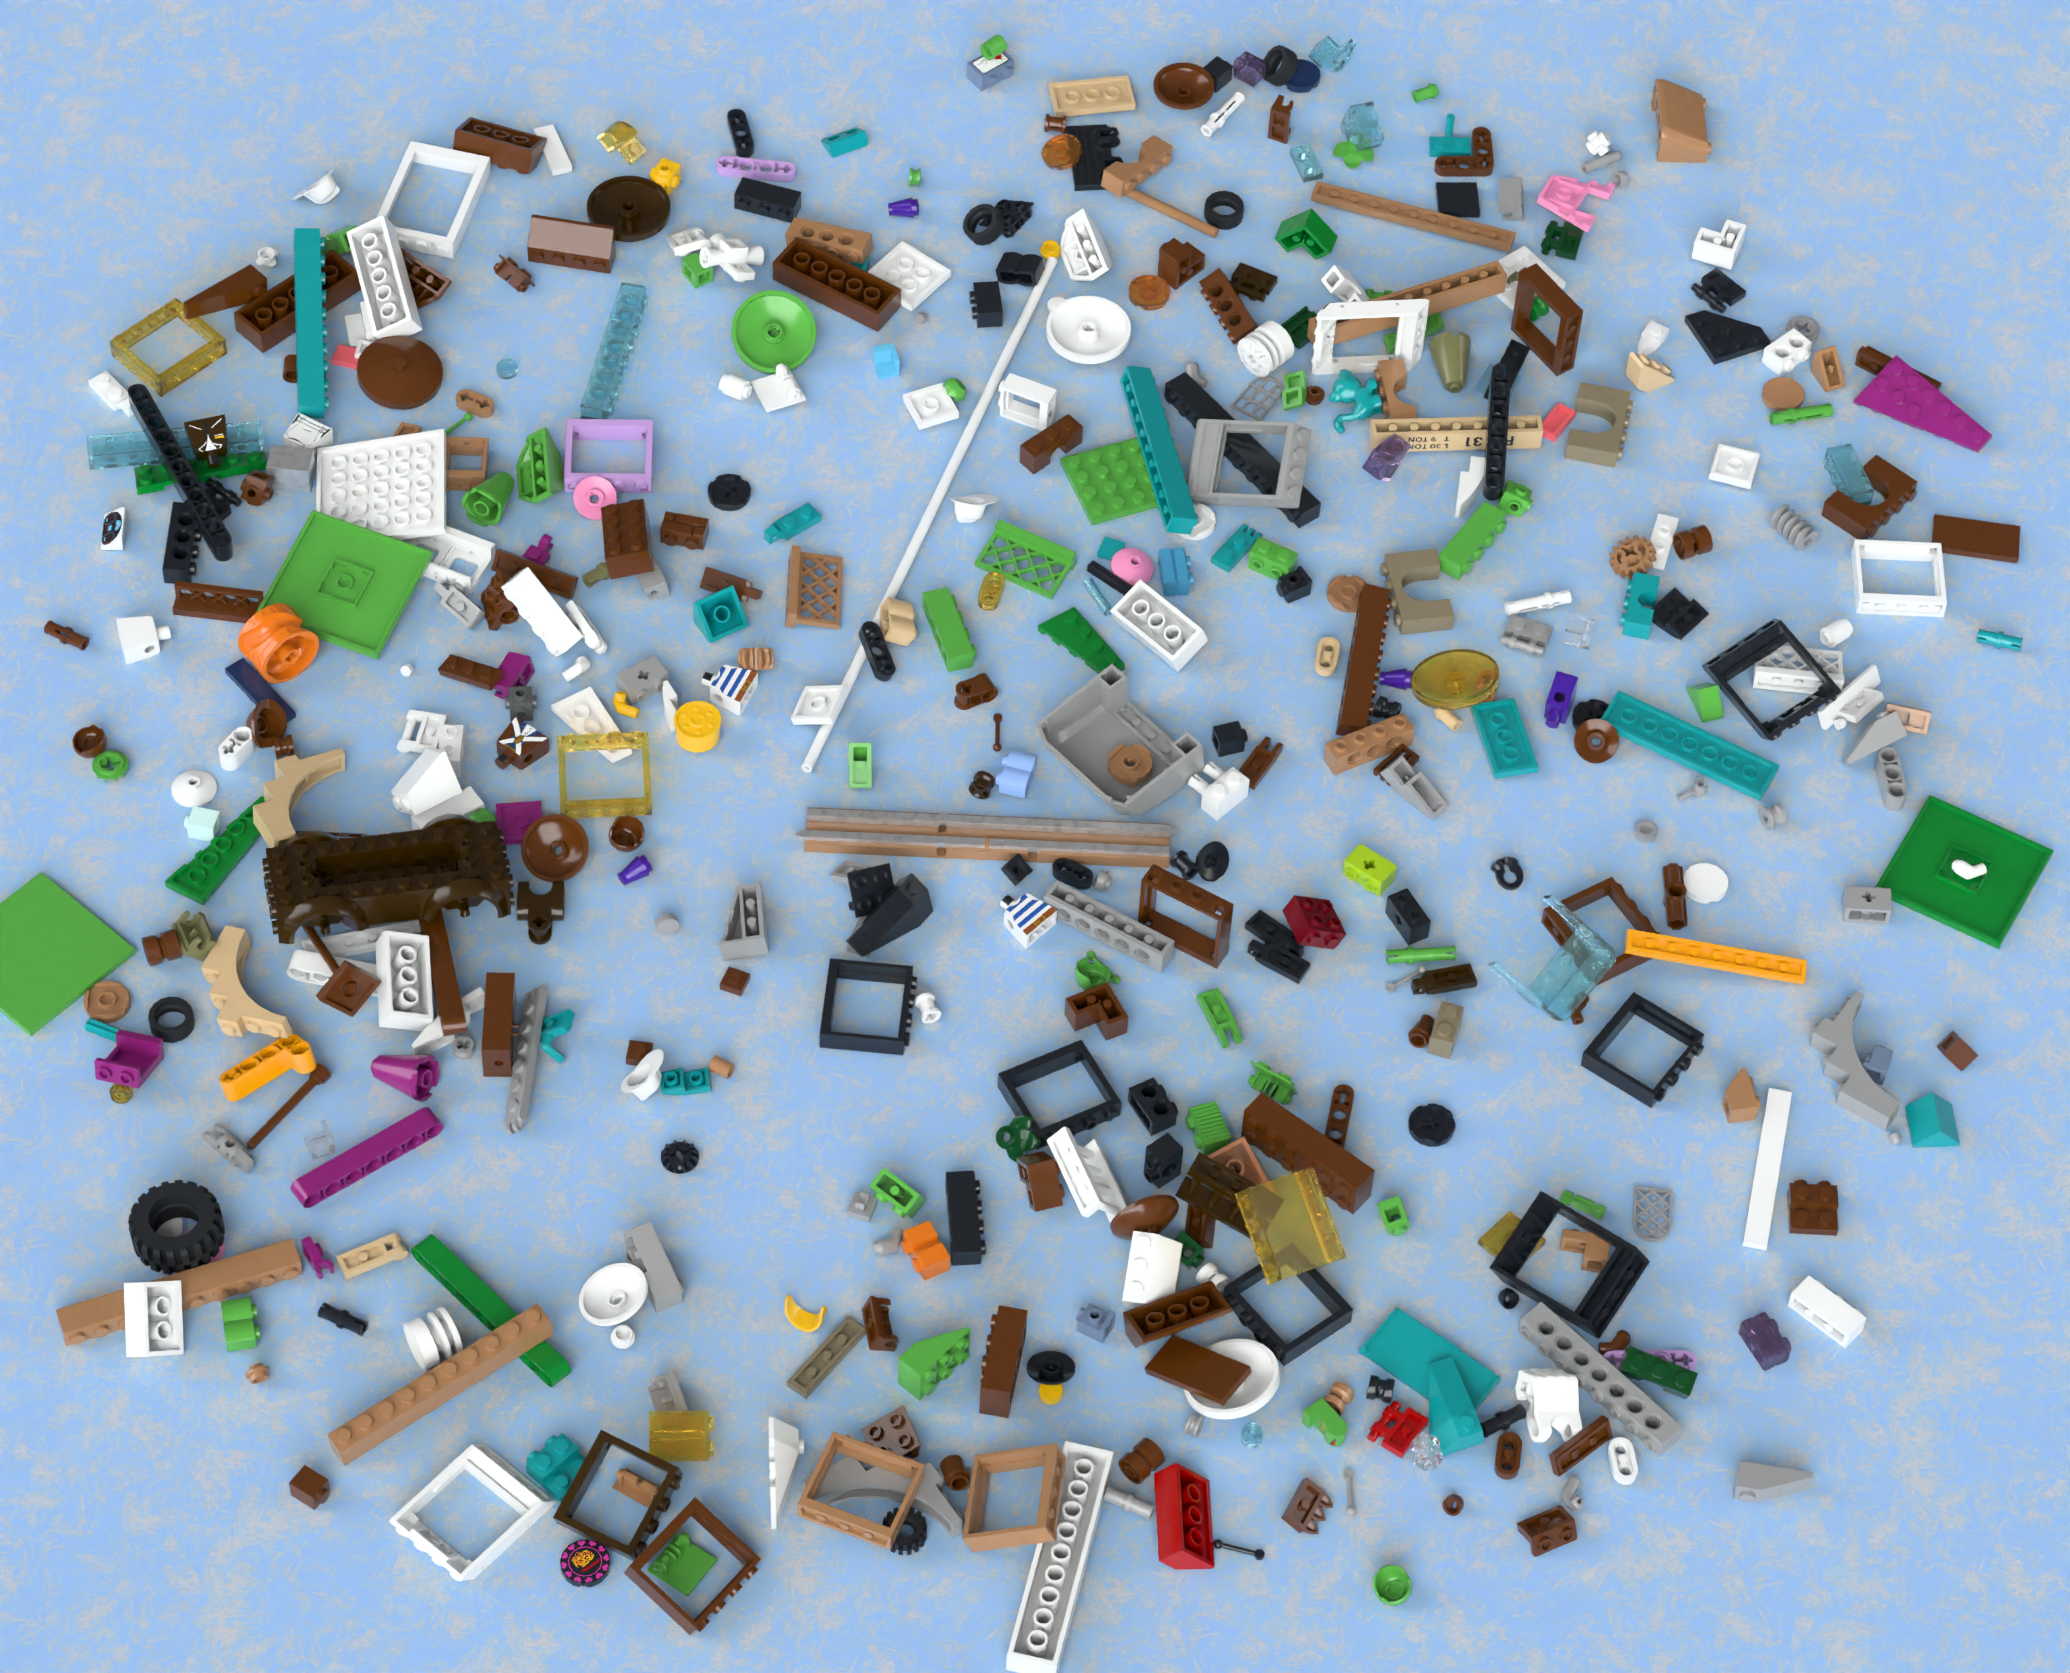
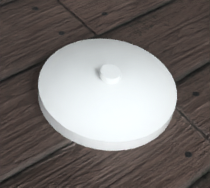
M1078 296L1061 302L1051 311L1047 319L1046 335L1051 347L1062 357L1082 364H1098L1116 358L1126 349L1131 336V323L1125 311L1114 302L1096 296Z
M1249 1339L1224 1340L1206 1347V1349L1250 1366L1252 1373L1224 1406L1183 1389L1188 1403L1198 1413L1214 1419H1235L1257 1411L1270 1401L1279 1387L1280 1368L1275 1355L1265 1345Z

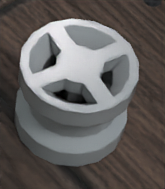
M1780 803L1773 804L1770 808L1766 806L1760 809V818L1766 829L1773 828L1776 824L1781 826L1786 823V814Z

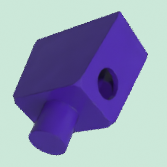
M1559 671L1556 672L1545 706L1544 717L1546 718L1545 724L1548 727L1555 729L1558 728L1559 723H1566L1576 697L1578 677Z

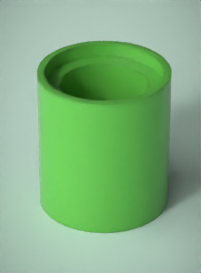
M995 35L980 45V51L987 60H992L1007 50L1006 41L1000 35Z

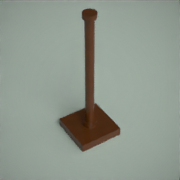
M302 924V928L333 973L316 994V997L319 1001L353 1017L380 985V979L346 960L339 966L315 929Z

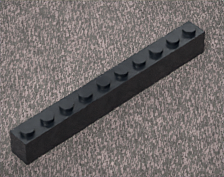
M1186 372L1165 383L1164 397L1166 401L1172 404L1179 414L1192 424L1194 429H1196L1197 420L1199 419L1235 420ZM1227 433L1224 456L1232 463L1234 468L1239 469L1246 479L1259 489L1261 494L1275 495L1281 464L1249 433ZM1302 486L1298 508L1277 509H1280L1290 522L1301 528L1319 517L1321 502Z

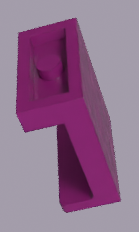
M119 1029L116 1033V1047L106 1059L96 1058L94 1061L96 1079L139 1089L164 1059L163 1038Z

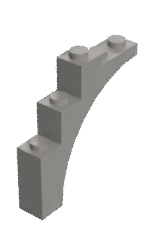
M1855 991L1851 998L1847 997L1844 1000L1840 1013L1835 1012L1831 1020L1825 1017L1820 1024L1816 1023L1810 1033L1813 1036L1810 1046L1827 1055L1823 1061V1064L1826 1065L1823 1075L1840 1084L1836 1091L1838 1094L1836 1104L1886 1131L1897 1115L1900 1102L1887 1094L1871 1079L1858 1058L1853 1041V1021L1861 1008L1864 995Z
M847 1456L830 1465L814 1500L829 1506L848 1500L869 1498L902 1503L912 1480L878 1467H873L867 1471L864 1462ZM928 1462L925 1464V1478L911 1507L930 1516L942 1525L954 1539L962 1534L963 1517L957 1509L954 1510L951 1507L949 1498L943 1491V1482L945 1480L942 1472L938 1468L935 1469ZM810 1477L802 1481V1494Z

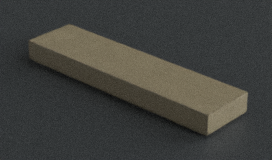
M847 1316L787 1381V1387L807 1399L866 1335L865 1327Z

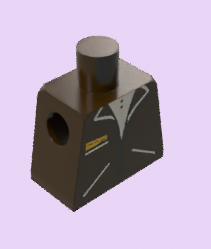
M225 414L184 422L185 432L198 461L207 460L208 468L210 469L220 467L219 457L228 454Z

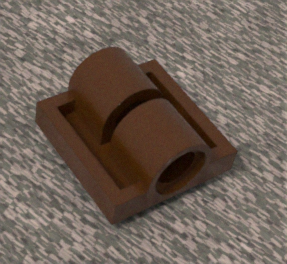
M504 568L498 569L491 578L487 588L481 594V603H483L484 611L486 612L485 619L487 620L489 630L497 631L501 624H511L519 618L518 608L512 601L506 598L501 588L510 580L508 570Z

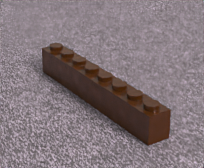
M1364 583L1359 595L1336 735L1345 736L1371 725L1368 715H1372L1374 702H1371V697H1375L1377 690L1374 680L1377 681L1380 668L1377 667V663L1381 662L1383 655L1380 645L1383 646L1386 633H1383V628L1386 629L1389 616L1385 614L1386 611L1389 612L1392 599L1388 598L1390 589Z

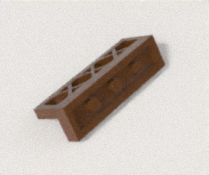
M1862 346L1858 350L1855 365L1877 376L1893 358L1870 346ZM1915 370L1939 390L1941 382Z
M176 581L174 585L176 599L173 605V615L246 623L256 614L264 599L263 591ZM181 589H182V590H189V591L191 592V594H189V593H182ZM204 592L211 593L214 596H207ZM226 595H231L235 597V599H230L226 597ZM247 598H256L258 602L250 601Z

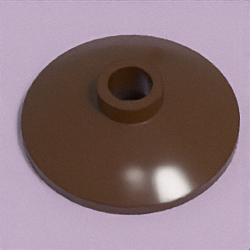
M1602 719L1585 721L1578 727L1574 736L1576 752L1582 759L1590 763H1602L1609 760L1616 753L1619 744L1616 729L1612 724ZM1593 738H1598L1600 740V744L1598 746H1594L1592 744Z

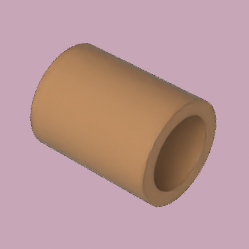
M715 1055L710 1061L708 1069L729 1079L734 1072L735 1064Z

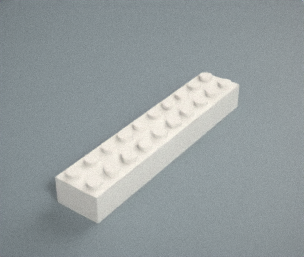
M1065 1441L1062 1452L1066 1456L1056 1538L1055 1541L1037 1543L1007 1653L1006 1670L1018 1673H1058L1112 1470L1114 1453L1112 1451Z

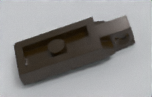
M1469 963L1429 970L1426 974L1421 975V978L1412 979L1411 990L1413 995L1424 993L1433 995L1476 987L1477 980Z

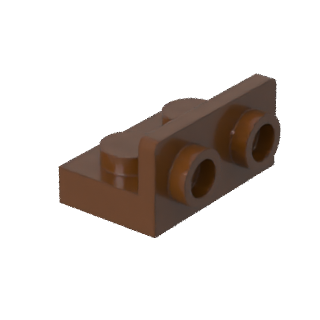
M1561 1505L1517 1523L1518 1532L1530 1543L1531 1553L1534 1557L1577 1539L1575 1519Z

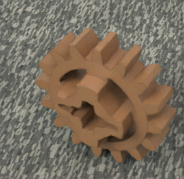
M1637 535L1633 539L1627 536L1625 542L1619 540V546L1612 547L1615 553L1609 554L1611 558L1609 563L1616 575L1619 574L1622 579L1627 576L1629 580H1631L1634 572L1647 574L1646 569L1653 568L1654 566L1651 562L1657 560L1655 557L1657 552L1650 540L1647 541L1645 536H1642L1640 539Z

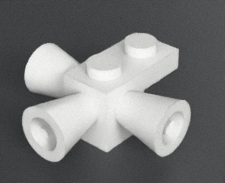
M721 233L715 234L709 239L711 248L703 247L701 249L699 259L703 268L720 265L724 271L738 282L754 280L756 272L747 264L761 266L764 262V251L760 245L749 248L739 238L726 239Z

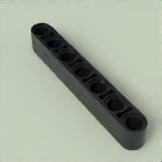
M1498 363L1493 367L1489 381L1483 496L1490 501H1496L1501 497L1505 482L1511 369L1503 363Z

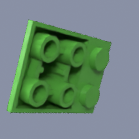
M962 1328L915 1342L899 1357L898 1384L919 1401L925 1395H930L942 1379H948L953 1369L959 1364H964L969 1358L970 1328Z

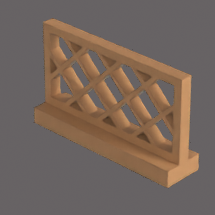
M792 545L788 559L785 627L794 628V624L797 623L839 629L843 558L801 552L800 546ZM803 560L812 561L815 565L808 568L803 563ZM827 563L837 564V568L830 571L825 565ZM820 568L826 575L819 578L814 571ZM808 575L815 581L810 585L803 580ZM831 579L836 585L829 588L824 582ZM819 585L825 592L818 595L813 588ZM807 592L814 598L809 602L802 597ZM828 595L835 600L831 605H828L823 600ZM818 602L824 609L817 612L812 605ZM807 609L813 616L810 618L802 617L801 612ZM829 612L834 617V621L826 620L822 616Z

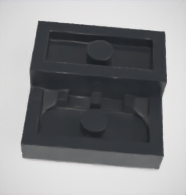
M1676 588L1671 590L1651 608L1654 609L1652 622L1669 635L1680 640L1709 615L1695 599L1689 601Z

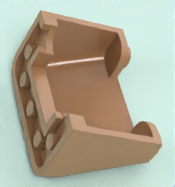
M1655 79L1651 110L1656 111L1657 143L1659 144V149L1656 153L1657 162L1706 163L1707 155L1711 154V142H1708L1704 113L1706 110V99L1702 97V94L1668 80Z

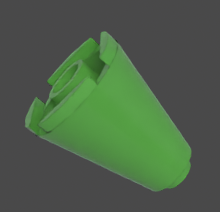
M501 471L468 490L462 498V507L465 506L467 517L475 524L483 527L496 525L503 516L515 483L512 476Z

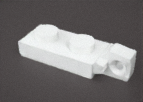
M107 371L88 380L89 386L114 411L121 409L128 417L134 415L130 408L128 392Z

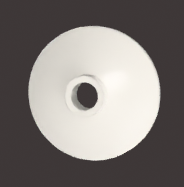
M190 770L180 774L173 781L171 792L174 800L180 805L193 808V806L201 807L213 800L217 793V783L214 777L205 771Z

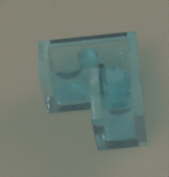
M1373 101L1349 107L1340 124L1341 131L1346 135V139L1351 138V142L1356 146L1357 151L1380 147L1385 138Z

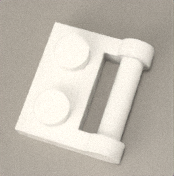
M699 227L666 236L668 245L675 256H686L691 251L702 249L703 247L711 248L710 240L704 237V231Z
M409 710L406 717L407 724L402 739L398 741L397 750L402 753H408L409 751L423 753L429 747L438 749L441 724L447 723V715ZM421 722L416 741H412L411 737L415 725Z

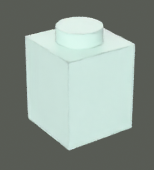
M193 806L190 815H186L184 822L188 838L208 842L215 836H218L222 826L220 811Z

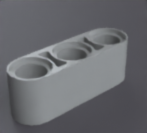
M1886 746L1879 750L1875 770L1885 808L1890 811H1899L1904 805L1907 787L1897 750Z

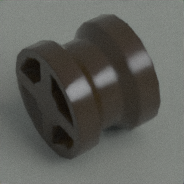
M978 771L975 773L974 781L971 782L968 789L974 797L987 799L996 780L990 773Z

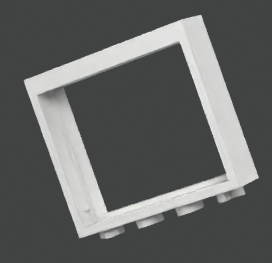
M1854 539L1851 558L1856 613L1927 617L1944 616L1947 598L1941 543ZM1861 559L1931 562L1935 596L1863 593Z

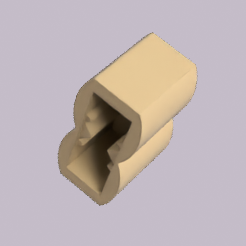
M887 597L880 606L881 632L887 642L908 646L917 635V629L913 622L915 619L913 605L910 602Z

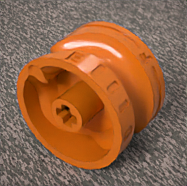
M277 603L261 609L246 622L238 637V647L265 680L278 684L297 677L309 667L319 650V639L313 632L301 628L303 620L291 606L285 603Z

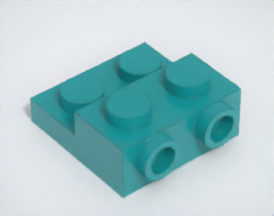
M563 1433L558 1437L552 1435L547 1439L545 1447L540 1452L535 1450L529 1454L526 1460V1471L531 1478L561 1504L585 1457L580 1454L579 1447Z

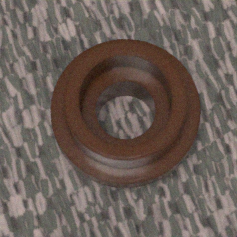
M1318 386L1307 387L1306 402L1313 406L1319 405L1324 400V390Z

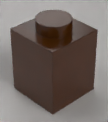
M306 1465L289 1482L291 1496L313 1510L320 1503H325L330 1495L328 1479Z

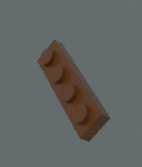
M503 549L496 550L491 568L492 571L497 572L499 568L507 569L509 577L512 578L519 571L528 567L547 591L568 599L573 598L579 577Z

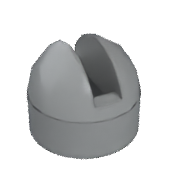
M1617 171L1612 174V182L1616 184V188L1624 187L1629 183L1630 178H1628L1627 172Z

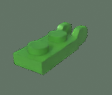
M1219 988L1197 994L1196 1000L1211 1029L1217 1035L1222 1048L1229 1047L1225 1031L1230 1030L1231 1037L1236 1044L1242 1043L1241 1034L1236 1026L1237 1022Z

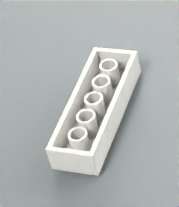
M382 215L346 232L374 337L377 340L390 336L408 337L423 330L395 226Z

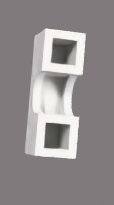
M1334 265L1321 279L1329 292L1339 297L1343 302L1371 300L1352 274L1346 269Z

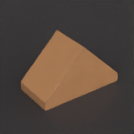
M1836 345L1815 351L1811 373L1825 392L1845 386Z

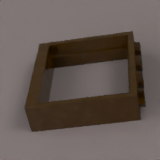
M601 1430L553 1518L557 1524L589 1540L597 1541L604 1547L634 1561L647 1548L646 1542L650 1534L653 1535L657 1531L659 1526L658 1520L662 1512L665 1513L671 1504L670 1497L674 1490L677 1491L680 1488L683 1473L679 1467ZM611 1445L667 1472L662 1485L628 1546L572 1519Z

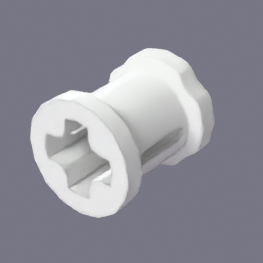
M930 992L923 993L914 1000L916 1007L920 1009L922 1014L921 1020L925 1024L933 1023L940 1019L941 1011L936 1008L934 1003L935 997Z

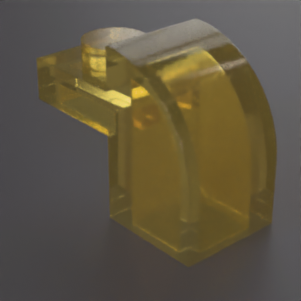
M616 121L597 136L609 153L618 149L630 165L647 152L635 137L638 132L631 125L623 121Z

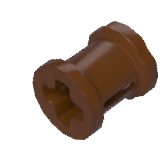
M1046 114L1044 132L1051 130L1060 131L1062 134H1065L1067 116L1053 117L1050 114Z

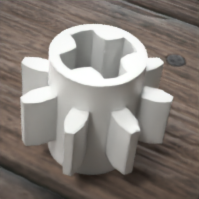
M1596 130L1587 137L1589 141L1586 143V146L1594 156L1598 153L1600 156H1603L1609 152L1610 148L1608 146L1611 144V141L1605 132L1598 133Z

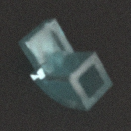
M1327 36L1316 44L1308 57L1322 69L1333 73L1340 72L1354 54L1352 50L1357 44L1350 39L1339 47Z

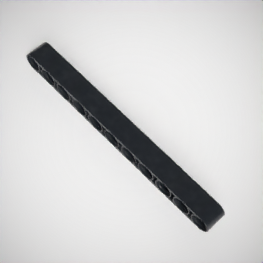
M134 384L128 389L130 408L214 558L223 562L230 560L234 554L231 536L145 385Z

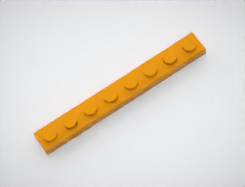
M1633 929L1626 931L1624 949L1626 954L1802 985L1806 981L1807 960Z

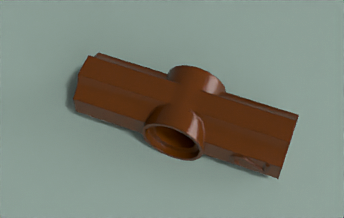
M1669 863L1662 868L1663 904L1666 909L1667 926L1672 930H1680L1687 926L1686 887L1684 886L1682 867L1677 863Z

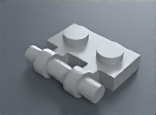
M1511 614L1500 643L1508 645L1510 649L1518 648L1527 651V654L1542 656L1552 634L1553 626Z

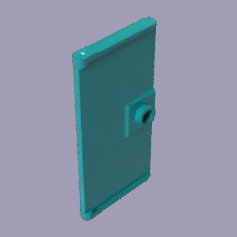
M1398 1307L1391 1312L1359 1350L1361 1355L1374 1362L1427 1400H1429V1364L1452 1356L1475 1411L1501 1381V1377Z

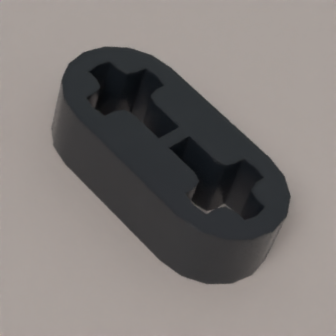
M1059 858L1053 862L1052 875L1056 880L1079 890H1086L1092 886L1093 872L1089 868L1066 858Z

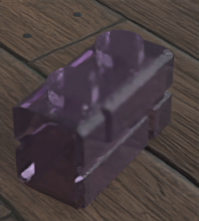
M1766 1312L1755 1315V1317L1742 1321L1738 1334L1763 1371L1771 1369L1775 1365L1778 1366L1785 1363L1789 1359L1791 1344L1786 1337H1782L1779 1333L1778 1324L1775 1319H1770Z

